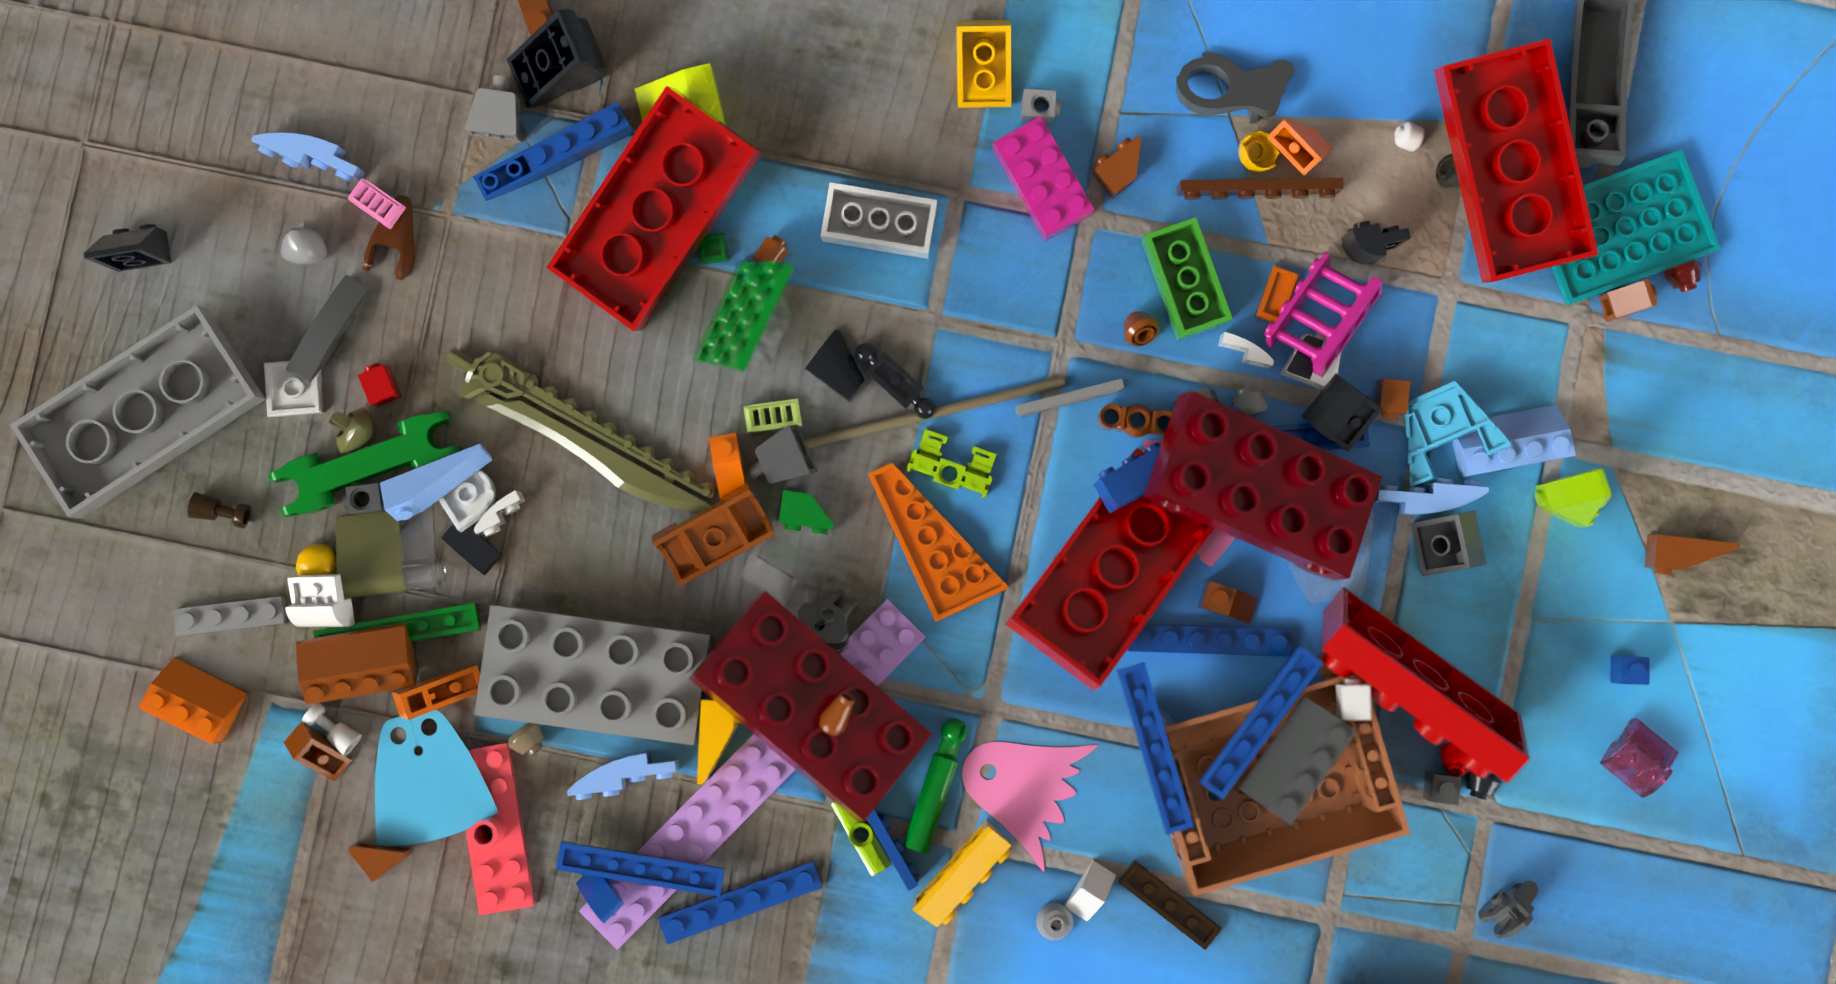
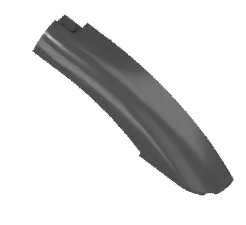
M1574 0L1568 121L1579 167L1589 168L1591 164L1619 166L1626 157L1627 77L1635 0Z

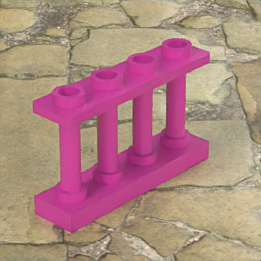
M1324 252L1320 259L1316 258L1313 261L1309 270L1310 274L1305 280L1301 279L1299 281L1293 298L1290 301H1285L1280 309L1281 315L1276 322L1272 321L1265 331L1266 344L1269 348L1272 349L1276 342L1280 340L1312 358L1313 373L1322 378L1382 294V280L1372 276L1367 284L1358 283L1330 268V254ZM1324 276L1356 293L1357 299L1353 305H1345L1315 289V287ZM1309 297L1342 315V321L1338 326L1334 325L1331 327L1300 310V308ZM1294 318L1327 336L1326 340L1328 341L1323 348H1316L1288 333L1285 329Z

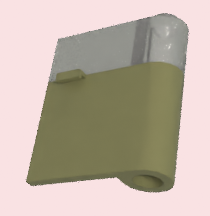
M433 505L407 520H400L398 522L386 511L336 518L337 574L341 576L344 598L441 586L442 581L446 580V571L444 565H440L436 559Z

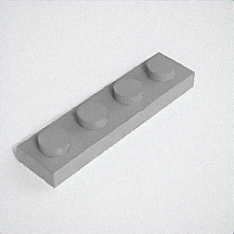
M285 596L173 609L175 636L287 623Z

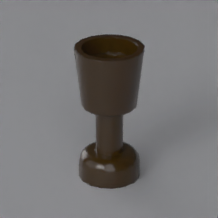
M194 492L189 500L187 514L189 518L216 520L218 516L232 519L235 527L245 528L250 519L251 507L247 504H238L235 509L221 506L220 500Z

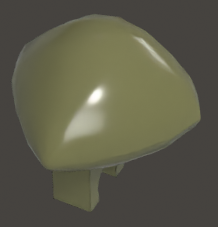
M365 408L349 412L348 416L336 411L328 422L330 425L341 430L336 437L340 453L357 451L365 447L372 439L373 424Z

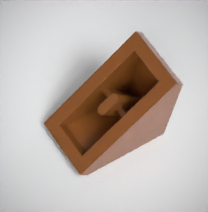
M355 843L349 846V853L371 882H374L408 857L411 849Z

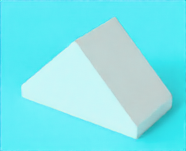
M1092 860L1064 906L1088 922L1105 903L1116 874Z

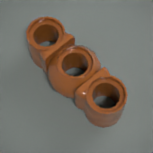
M1140 403L1120 407L1115 404H1108L1099 411L1097 422L1104 430L1124 431L1129 436L1135 438L1146 435L1164 437L1166 431L1158 427V419L1166 417L1170 420L1172 412L1158 411L1156 409L1151 411L1146 405ZM1111 410L1116 413L1117 422L1115 424L1105 422L1103 417L1105 411ZM1132 414H1140L1143 417L1144 425L1137 428L1132 425L1130 420Z

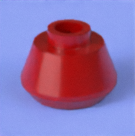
M1448 742L1439 750V756L1444 769L1453 776H1463L1469 773L1470 770L1459 758L1462 750Z

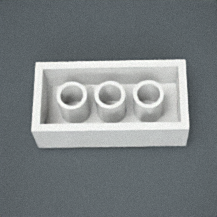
M830 182L821 230L822 242L928 259L937 200Z

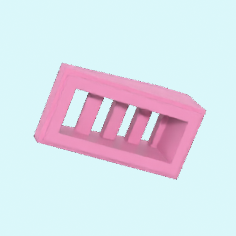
M365 178L358 182L348 196L350 202L389 229L393 227L406 209L404 205ZM391 204H392L393 206L390 208V210L388 211V213H387V214L385 215V217L383 218L384 214L386 213V211L389 209V207H390Z

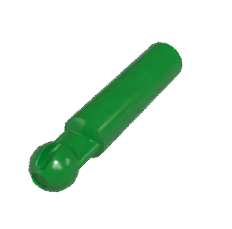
M951 718L942 726V738L937 752L932 755L903 846L909 849L929 854L959 763L956 758L961 743L965 741L968 734V728L962 720Z

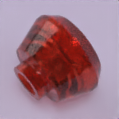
M1696 259L1690 260L1665 270L1663 276L1673 289L1679 288L1680 292H1686L1697 288L1696 283L1701 281L1702 264Z

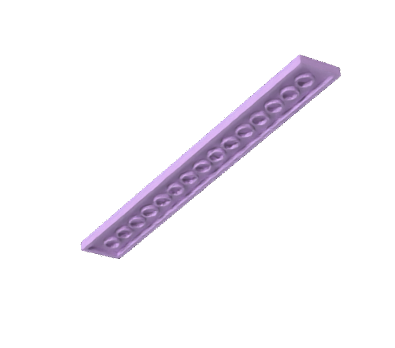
M886 599L849 637V644L846 648L838 653L878 686L926 636ZM753 734L637 853L703 864L783 783L795 768ZM610 879L609 883L618 890L624 902V905L617 914L611 916L603 923L588 903L579 912L618 950L676 891L675 889Z

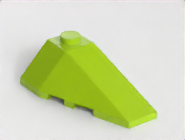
M1602 468L1564 475L1535 486L1537 491L1535 492L1536 502L1539 507L1543 508L1544 512L1578 528L1593 525L1595 522L1593 518L1600 515L1599 508L1605 507L1612 496Z

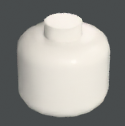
M1409 121L1404 122L1395 130V143L1398 147L1407 151H1416L1424 141V128Z

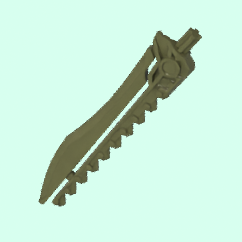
M455 347L447 353L445 361L467 374L461 385V390L457 393L458 396L467 399L476 397L479 404L518 421L558 442L600 472L617 488L649 502L679 510L700 513L712 506L673 484L677 480L702 495L712 498L715 488L711 482L694 483L695 475L691 470L676 472V464L672 458L657 460L655 459L656 451L652 446L637 448V440L632 434L617 436V428L613 422L598 424V416L593 410L578 412V404L574 398L559 400L558 391L554 386L539 388V380L535 374L530 375V372L496 351H488L482 357L475 360ZM492 391L510 400L526 397L661 471L665 475L663 478L655 475L523 401L518 400L506 403L487 394V392Z

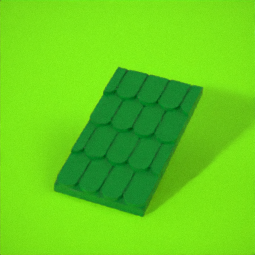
M756 261L738 262L733 271V276H731L723 292L722 300L719 301L710 320L711 323L708 324L698 345L699 348H697L692 360L702 364L745 372L751 358L770 366L793 319L782 292L794 266L781 261H765L760 263Z

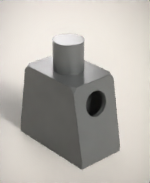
M789 425L756 447L755 452L759 460L748 465V471L754 480L765 475L769 484L818 472L798 425Z

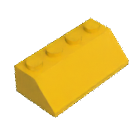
M985 820L913 900V910L936 927L941 923L946 925L956 914L954 908L960 902L964 905L974 894L973 887L978 882L983 884L993 873L990 870L997 861L1001 864L1011 853L1009 850L1011 846L1010 841Z

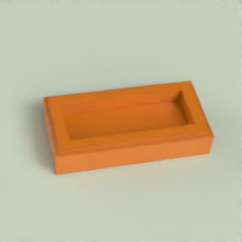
M1274 265L1255 317L1268 322H1276L1281 315L1280 309L1286 300H1291L1299 274Z

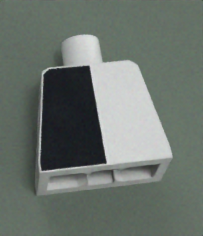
M1317 331L1315 336L1305 334L1300 338L1316 348H1323L1328 341L1326 340L1327 336ZM1294 348L1280 375L1323 390L1335 373L1338 374L1341 352L1322 378L1313 373L1312 358Z

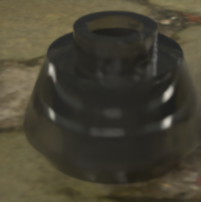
M1452 153L1443 157L1436 168L1435 176L1437 183L1443 188H1460Z

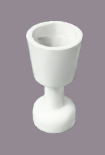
M315 703L303 716L302 722L308 726L318 724L329 733L327 740L343 756H346L358 744L362 735L342 722L337 725L324 716L325 707L321 703Z

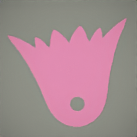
M988 742L975 748L964 761L962 768L963 784L970 797L1000 822L1021 843L1044 872V858L1039 837L1050 841V835L1043 821L1064 823L1062 812L1054 801L1071 798L1076 795V791L1064 782L1062 778L1071 777L1079 773L1080 770L1070 766V764L1090 754L1098 745L1041 747L1008 742ZM985 764H992L996 768V776L991 780H985L980 774L981 767Z

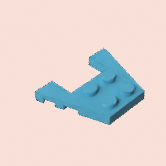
M1457 381L1448 383L1408 401L1405 423L1409 449V484L1411 487H1417L1436 479L1426 452L1472 432L1478 431L1489 456L1513 447L1508 437Z

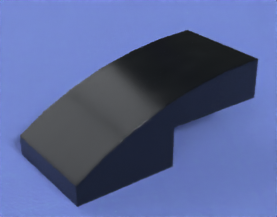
M453 523L441 537L455 552L483 575H486L502 556L487 539L475 534L471 526L460 532Z

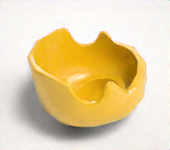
M1257 130L1245 135L1241 140L1238 148L1239 159L1246 169L1262 172L1276 166L1275 161L1280 152L1267 138L1268 132Z
M319 542L307 545L297 557L296 570L298 575L337 574L336 555L333 552V548Z

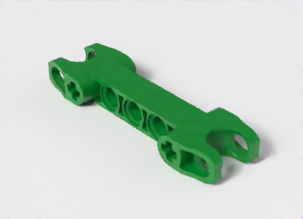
M442 411L433 414L416 415L400 421L397 425L401 436L334 460L321 463L319 454L312 453L293 459L268 474L270 482L277 483L293 479L299 487L297 499L280 509L282 517L317 513L336 505L333 492L411 465L414 470L462 451V446L459 447L458 445L439 449L433 442V434L437 427L452 420L450 412Z

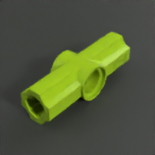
M832 802L831 806L870 875L878 874L892 865L868 820L856 821L835 802ZM858 827H864L868 830L869 836L866 840H858L853 834L854 830Z

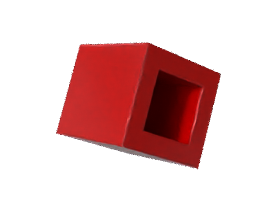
M375 363L365 367V372L358 375L371 406L380 407L402 397L390 367Z

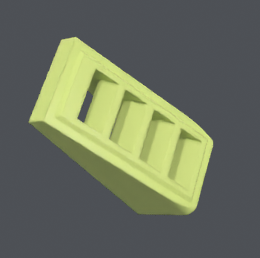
M798 399L743 406L748 434L783 429L789 425L802 426ZM787 406H791L793 421H788ZM775 408H780L781 423H777ZM769 409L771 424H766L764 410ZM756 411L759 413L760 425L755 426L753 414Z

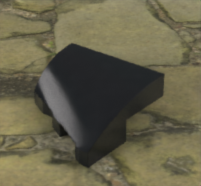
M837 329L834 330L805 367V370L848 402L851 401L865 382L840 331Z

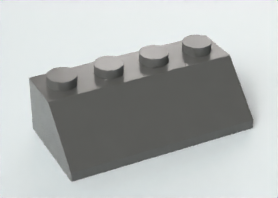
M1303 696L1239 789L1291 825L1357 731Z

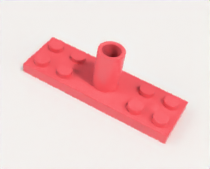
M508 743L468 749L498 810V813L494 816L486 817L466 830L479 915L534 906L535 899L511 750ZM486 825L492 829L493 837L487 833Z

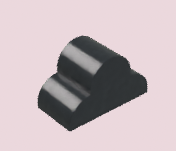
M561 9L555 12L506 59L527 108L549 103L566 92L580 90L604 78L609 72L588 20L577 18L575 11L572 9Z

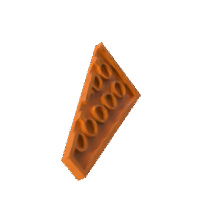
M893 463L868 473L935 622L1010 588Z

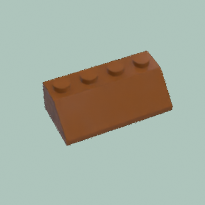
M405 623L296 642L298 682L306 705L414 687L420 668Z

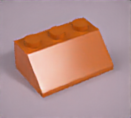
M174 657L151 682L139 709L210 744L224 742L248 693Z

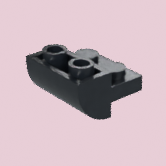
M1363 221L1354 224V228L1348 229V233L1341 238V243L1344 251L1352 260L1360 264L1371 265L1386 256V250L1400 247L1411 239L1409 228L1399 229L1397 225L1385 228L1381 232L1379 223L1370 225V221Z
M1335 373L1303 413L1302 417L1326 438L1334 441L1349 452L1383 408Z

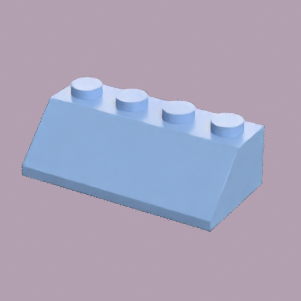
M1556 405L1490 417L1513 444V447L1494 455H1487L1478 431L1452 441L1459 478L1576 456L1570 427Z

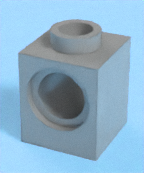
M1024 89L1021 122H1030L1041 116L1046 124H1053L1055 116L1060 115L1061 100L1056 99V91ZM1042 101L1047 104L1048 110L1039 112L1034 108V104Z

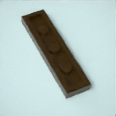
M1133 860L1118 880L1122 886L1204 950L1209 947L1222 930L1218 924L1135 860Z

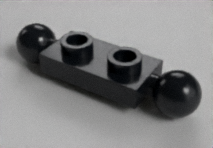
M862 343L857 346L855 350L856 360L861 364H869L871 366L866 373L903 408L907 409L913 404L915 414L921 419H929L934 415L936 411L935 403L929 398H921L919 396L924 391V388L885 352L878 358L874 346L869 343Z

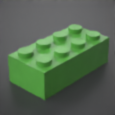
M1196 217L1143 236L1141 242L1177 341L1226 325L1233 320Z

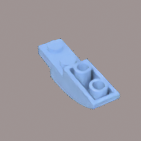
M282 132L253 135L251 141L259 146V152L272 158L274 154L283 157V163L295 169L299 165L308 169L310 164L324 171L327 170V167L336 170L335 175L348 182L352 178L360 181L365 174L359 167L342 160L346 151L338 145L323 139Z
M1441 478L1436 479V483L1427 484V493H1425V488L1409 487L1408 492L1398 491V486L1381 485V490H1378L1374 502L1399 504L1398 515L1429 514L1451 510L1473 502L1489 493V487H1481L1479 481H1463V485L1453 484V479Z
M650 751L625 756L588 773L567 790V795H576V800L592 798V793L603 792V797L619 795V790L626 788V778H629V782L645 781V776L656 775V779L673 777L672 772L679 770L678 759L651 762Z

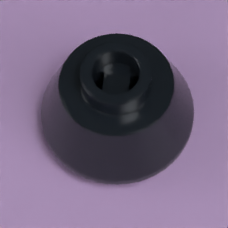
M1471 771L1465 774L1466 789L1471 790L1470 796L1486 800L1487 795L1493 797L1502 785L1501 778L1493 773H1490L1486 778H1481Z

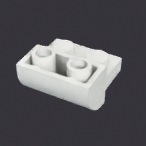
M340 574L293 575L287 578L292 604L285 607L289 620L295 626L349 627L355 624L351 598H344Z

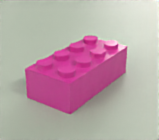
M1041 116L993 142L992 150L1044 241L1092 216L1094 211L1092 204Z

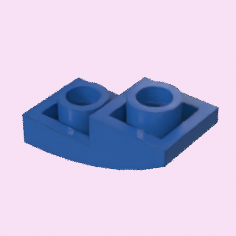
M584 875L576 882L586 902L603 923L611 916L617 914L624 905L618 890L609 883L607 878Z

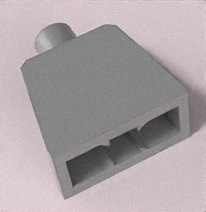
M495 75L493 76L492 89H477L465 125V130L471 136L521 142V101L516 93L508 92L509 78Z

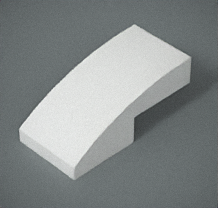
M1227 332L1220 335L1218 346L1244 352L1242 363L1267 369L1273 366L1274 360L1252 342Z

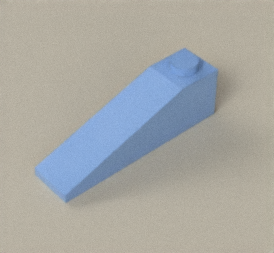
M477 444L381 482L380 487L385 511L397 522L407 520L413 515L423 512L491 462L492 456L481 444Z

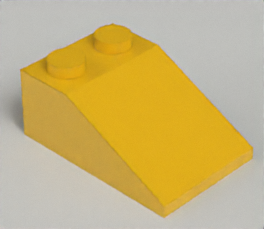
M957 20L958 108L1011 107V20Z
M711 697L701 700L697 784H704L710 778L734 735L738 723H740Z

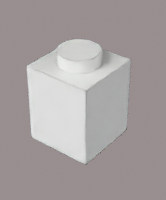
M1344 679V684H1336V717L1341 720H1371L1370 685L1361 684V679Z

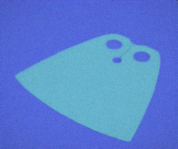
M436 709L410 720L396 717L384 723L378 743L375 772L377 845L403 846L441 839L467 830L476 822L498 813L495 802L474 759L450 722L441 712ZM427 718L433 719L437 724V731L431 736L425 735L421 730V724ZM396 727H401L406 732V740L402 744H395L390 738L391 731ZM417 746L423 749V753L420 756L414 753V749Z

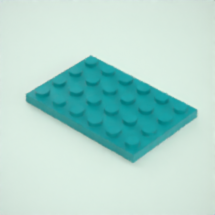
M1678 150L1583 185L1598 255L1551 268L1566 306L1721 250L1683 150Z

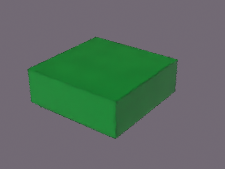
M724 233L706 235L699 245L702 265L729 261Z

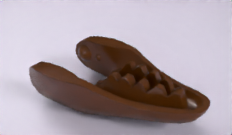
M400 195L395 200L404 205L406 209L391 229L380 222L377 224L365 250L363 270L370 271L373 268L376 245H384L399 251L400 257L395 274L396 279L403 280L408 276L414 265L415 243L411 200L407 196ZM391 204V206L389 207V209L386 211V213L384 214L383 218H384L385 215L388 213V211L390 210V208L393 206L392 204Z

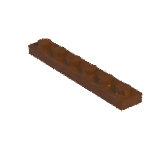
M1343 178L1180 180L1177 185V196H1184L1185 200H1199L1201 196H1211L1213 200H1224L1231 195H1238V199L1243 200L1253 199L1255 195H1265L1266 199H1279L1282 195H1292L1294 199L1308 198L1309 194H1319V198L1336 197L1335 194H1338L1344 187Z

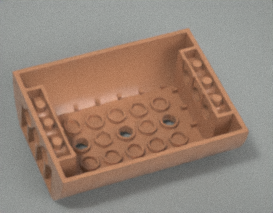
M1355 673L1348 678L1361 679V684H1366V681ZM1336 677L1306 686L1223 800L1221 798L1217 800L1210 799L1208 789L1198 781L1258 700L1164 727L1194 826L1171 833L1170 836L1181 871L1194 896L1411 834L1372 701L1371 720H1341L1357 732L1291 825L1239 789L1303 696L1336 716V684H1344L1345 678Z

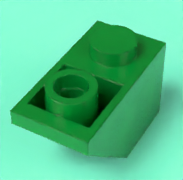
M783 490L779 523L785 524L784 529L801 531V526L811 527V533L828 535V530H834V523L811 494Z

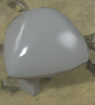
M301 223L300 228L288 229L281 244V256L295 264L309 265L323 261L328 254L323 238L320 234L311 230L305 223Z

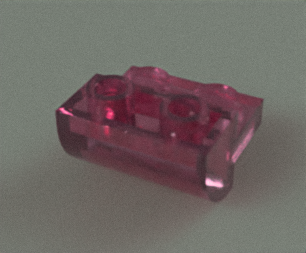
M1634 718L1628 722L1620 738L1611 743L1600 764L1641 798H1644L1654 793L1668 780L1673 772L1670 767L1679 752L1638 718Z

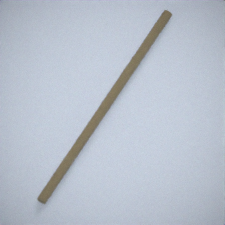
M1061 376L937 406L934 415L929 419L1065 387L1064 377ZM915 412L804 438L809 449L929 419H921Z

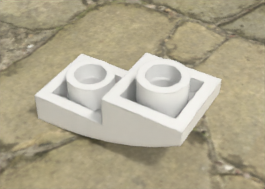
M515 490L490 507L474 528L475 534H485L486 537H489L501 531L499 526L506 523L501 513L504 512L505 515H509L519 510V504L525 502L521 491Z

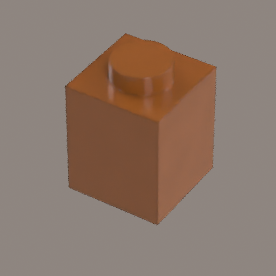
M1387 378L1377 381L1375 402L1383 408L1380 413L1382 414L1381 418L1398 420V416L1407 414L1411 381Z

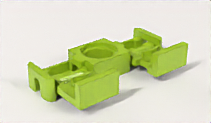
M925 429L919 445L920 453H917L918 449L913 450L907 471L910 473L911 469L933 476V481L957 490L961 486L981 493V498H985L992 481V476L989 474V477L986 478V475L991 472L997 454L974 446L971 452L974 454L971 463H967L969 467L966 471L965 465L942 457L938 461L939 456H942V452H939L942 443L946 444L948 436ZM929 435L932 436V437L941 439V440H943V441L941 442V441L932 439V438L929 437ZM977 452V453L986 455V456H988L989 458L980 456V455L975 454V453ZM953 466L956 468L958 474L955 480L947 481L942 477L944 467Z

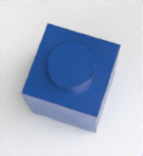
M1610 655V683L1650 685V657Z

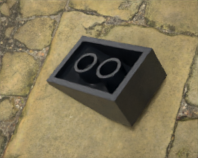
M154 224L141 225L139 230L134 231L129 229L113 230V234L102 236L84 252L85 259L117 272L171 263L167 232L156 227Z

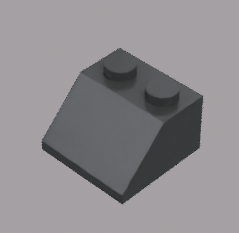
M1475 511L1411 523L1422 576L1468 569L1486 564Z

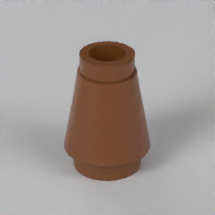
M841 692L822 713L819 725L825 732L837 736L845 730L855 702L854 697L846 692Z

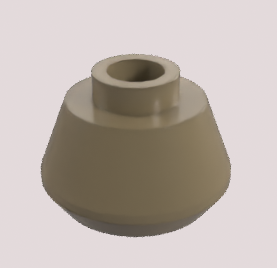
M527 723L508 739L509 748L521 755L528 753L532 756L543 747L541 741L544 739L540 724Z

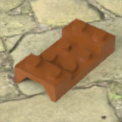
M746 483L724 495V500L678 525L675 522L652 535V542L664 556L680 587L774 536L775 531L749 484Z

